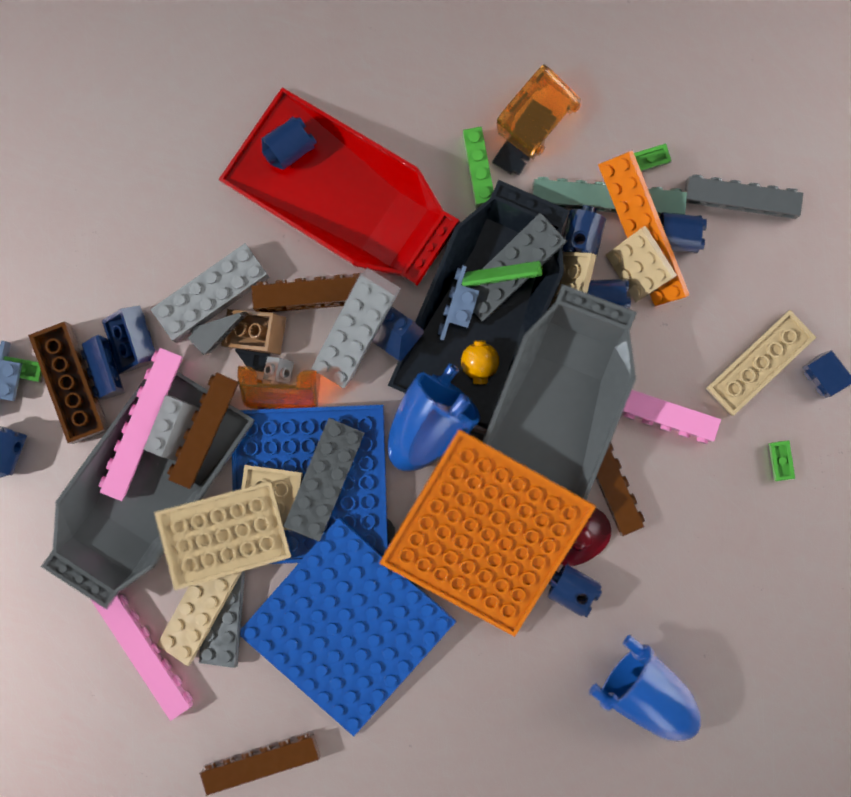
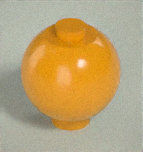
M476 340L474 344H470L463 351L461 366L465 374L473 378L474 384H487L488 378L493 376L499 367V355L492 345L486 344L485 340Z

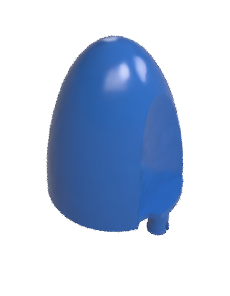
M449 363L441 376L434 374L429 376L425 372L419 373L405 393L394 416L388 437V456L393 466L398 470L417 471L441 459L458 429L469 434L479 422L480 413L475 404L460 389L450 383L459 372L455 365L452 367V364Z
M628 635L624 639L623 645L631 651L614 667L603 687L601 688L595 683L589 689V694L599 701L603 709L610 711L613 708L637 725L665 740L686 741L698 734L701 727V715L692 693L665 664L654 656V650L649 645H642L632 635Z

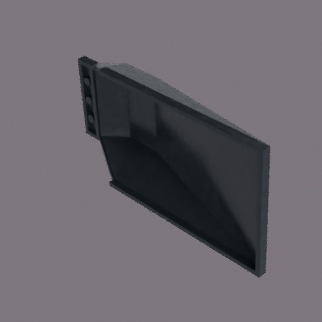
M498 180L491 198L455 227L415 321L424 333L401 362L398 361L388 386L406 393L419 373L425 372L429 376L433 374L441 376L448 364L451 363L452 367L455 365L459 369V372L450 383L460 389L475 404L480 413V420L476 425L487 429L523 336L548 310L564 274L563 247L541 267V276L529 278L484 322L474 312L472 313L468 328L449 322L443 341L440 340V335L437 333L440 323L444 324L446 319L443 313L446 305L450 306L452 298L449 297L451 287H455L457 279H454L457 268L461 269L462 265L467 266L465 273L482 270L539 213H542L562 235V227L570 210ZM476 340H485L486 344L492 345L499 355V367L496 373L488 378L487 384H474L473 378L467 376L461 366L463 351L470 344H474Z

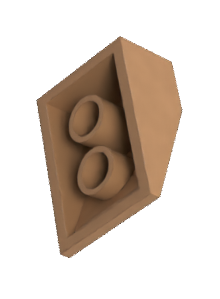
M227 309L226 317L244 312L245 310ZM246 311L248 315L221 343L222 347L280 355L287 317L275 313Z

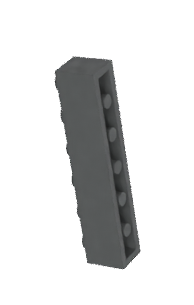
M702 175L690 176L686 180L685 192H687L686 203L791 219H796L801 215L804 193L798 192L797 189L788 188L781 190L778 186L760 187L758 183L746 185L741 184V181L738 180L726 182L718 177L705 179Z

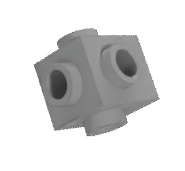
M267 357L263 379L269 380L270 385L280 387L282 383L290 384L294 362L282 358Z

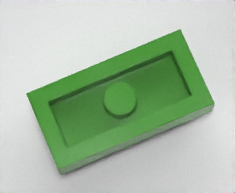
M666 143L634 153L641 172L672 162Z
M8 356L4 357L5 361L22 364L20 379L41 382L42 372L38 362Z
M790 440L769 443L774 481L795 479Z

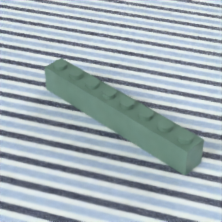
M548 177L534 179L532 194L566 209H582L583 205L597 208V211L617 213L605 182L588 184L584 180L568 182L567 179L559 178L557 181L549 180ZM651 187V189H648L658 216L662 212L685 214L687 192H682L678 188H672L670 191L663 190L662 187Z

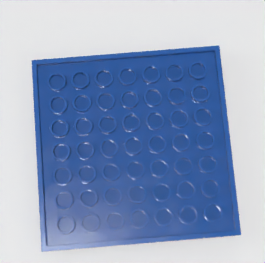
M384 405L240 410L253 418L255 422L232 454V492L240 490L242 487L245 465L303 473V481L328 418L365 433L323 535L340 518L383 556L388 548ZM284 530L291 557L269 564L299 563L318 541L295 531Z
M338 518L321 537L320 542L318 541L242 627L240 636L352 736H355L456 623V620L411 580L379 564L382 555L342 519Z

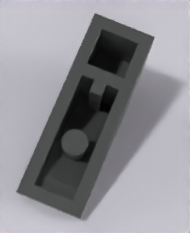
M246 311L239 312L203 325L198 324L191 330L192 335L188 339L203 355L209 354L248 313Z

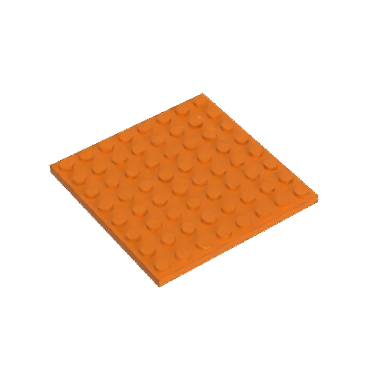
M458 429L379 564L515 637L596 506Z

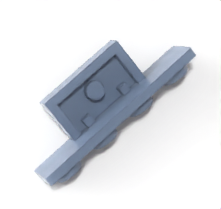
M462 265L461 269L457 268L454 278L457 279L455 287H451L449 297L452 298L450 306L446 305L443 313L446 319L444 324L440 323L437 334L440 335V340L443 341L449 322L468 328L479 294V290L461 285L467 267L465 265Z
M1 341L0 399L15 401L22 364L4 360L5 356H9L11 343Z

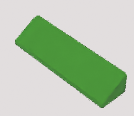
M535 261L466 272L462 285L471 287L538 277L542 275L541 262Z

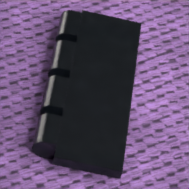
M533 100L492 163L509 174L514 172L520 175L527 165L521 159L529 161L537 149L532 145V142L539 146L547 134L542 127L550 130L556 121V118L551 115L552 111Z

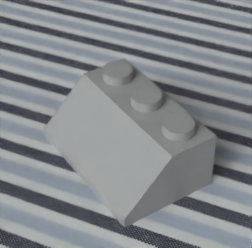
M165 395L144 450L177 461L176 452L179 446L183 447L186 439H183L187 428L191 429L194 423L191 421L193 414L196 410L199 411L200 407L174 396Z

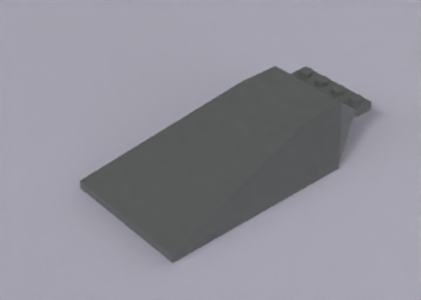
M562 284L555 303L523 336L482 442L587 500L636 380L630 328L637 312Z
M177 371L168 395L201 408L200 399L203 393H207L208 390ZM144 379L56 500L53 550L41 567L107 610L118 593L154 568L164 554L154 513L201 500L255 422L253 418L234 406L229 405L191 489L168 480L170 475L167 472L171 464H175L176 461L145 450L123 501L100 493L101 487H99L102 477H106L108 474L107 464L110 458L114 459L115 445L118 440L121 441L123 438L122 428L125 422L129 423L131 419L129 412L132 405H136L139 398L136 395L140 386L144 387L146 379Z

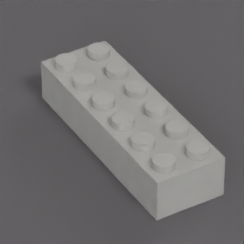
M244 243L150 310L171 340L177 343L189 335L198 324L203 325L252 291L251 286L256 285V282L266 281L270 277L246 243Z
M367 268L359 276L311 369L345 388L352 380L401 288Z

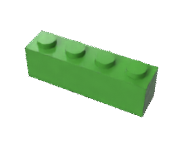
M482 126L464 129L462 135L476 209L490 199L494 191Z

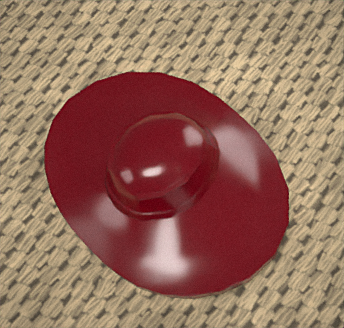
M598 508L594 509L561 564L564 565L566 563L569 566L583 564L606 548L611 538V525L606 515Z

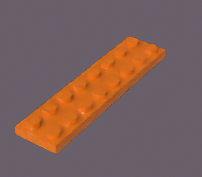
M633 150L598 164L627 238L646 226L677 274L676 277L650 293L654 306L689 296L687 286Z

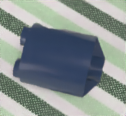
M292 116L286 123L262 137V154L270 165L285 170L307 152L315 148L314 145L317 142L311 133H306L304 130L306 125L300 117L295 118Z
M583 205L582 209H571L569 211L563 237L568 241L562 246L564 252L593 253L598 256L606 218L596 213L597 208ZM580 241H585L583 244H577Z
M662 212L659 218L673 252L688 251L697 254L699 250H704L705 239L702 238V235L707 227V219H703L701 215L691 216Z
M628 279L590 280L588 294L625 308L631 307L630 296L627 297V291L629 290Z
M0 426V478L13 475L28 435Z
M565 563L560 571H556L548 584L551 587L547 597L579 616L587 618L592 610L591 604L593 600L597 601L602 593V590H600L602 586L596 580Z

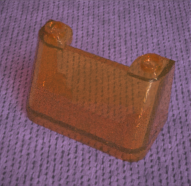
M543 64L497 119L498 134L531 159H534L537 155L540 156L546 148L544 146L545 139L567 113H576L582 105L581 98L551 68Z
M238 366L237 377L242 403L246 407L251 409L318 407L320 374L317 371L305 370L297 375L296 385L266 384L262 380L257 379V373L253 368Z

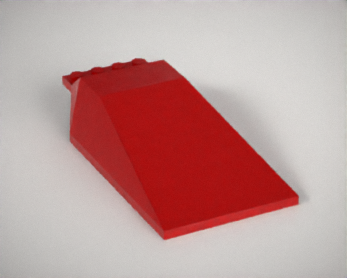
M283 87L218 179L227 187L353 266L402 276L418 286L452 236L455 227L460 223L459 219L442 209L418 167ZM292 116L295 118L300 117L306 125L304 128L306 133H311L317 142L314 145L315 148L307 152L285 170L270 165L262 154V137L286 123Z

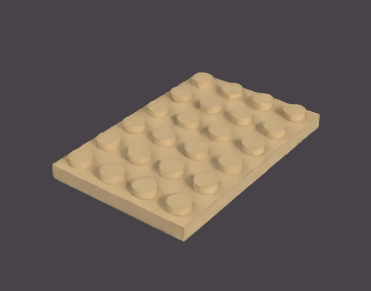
M271 481L154 513L174 590L291 557Z

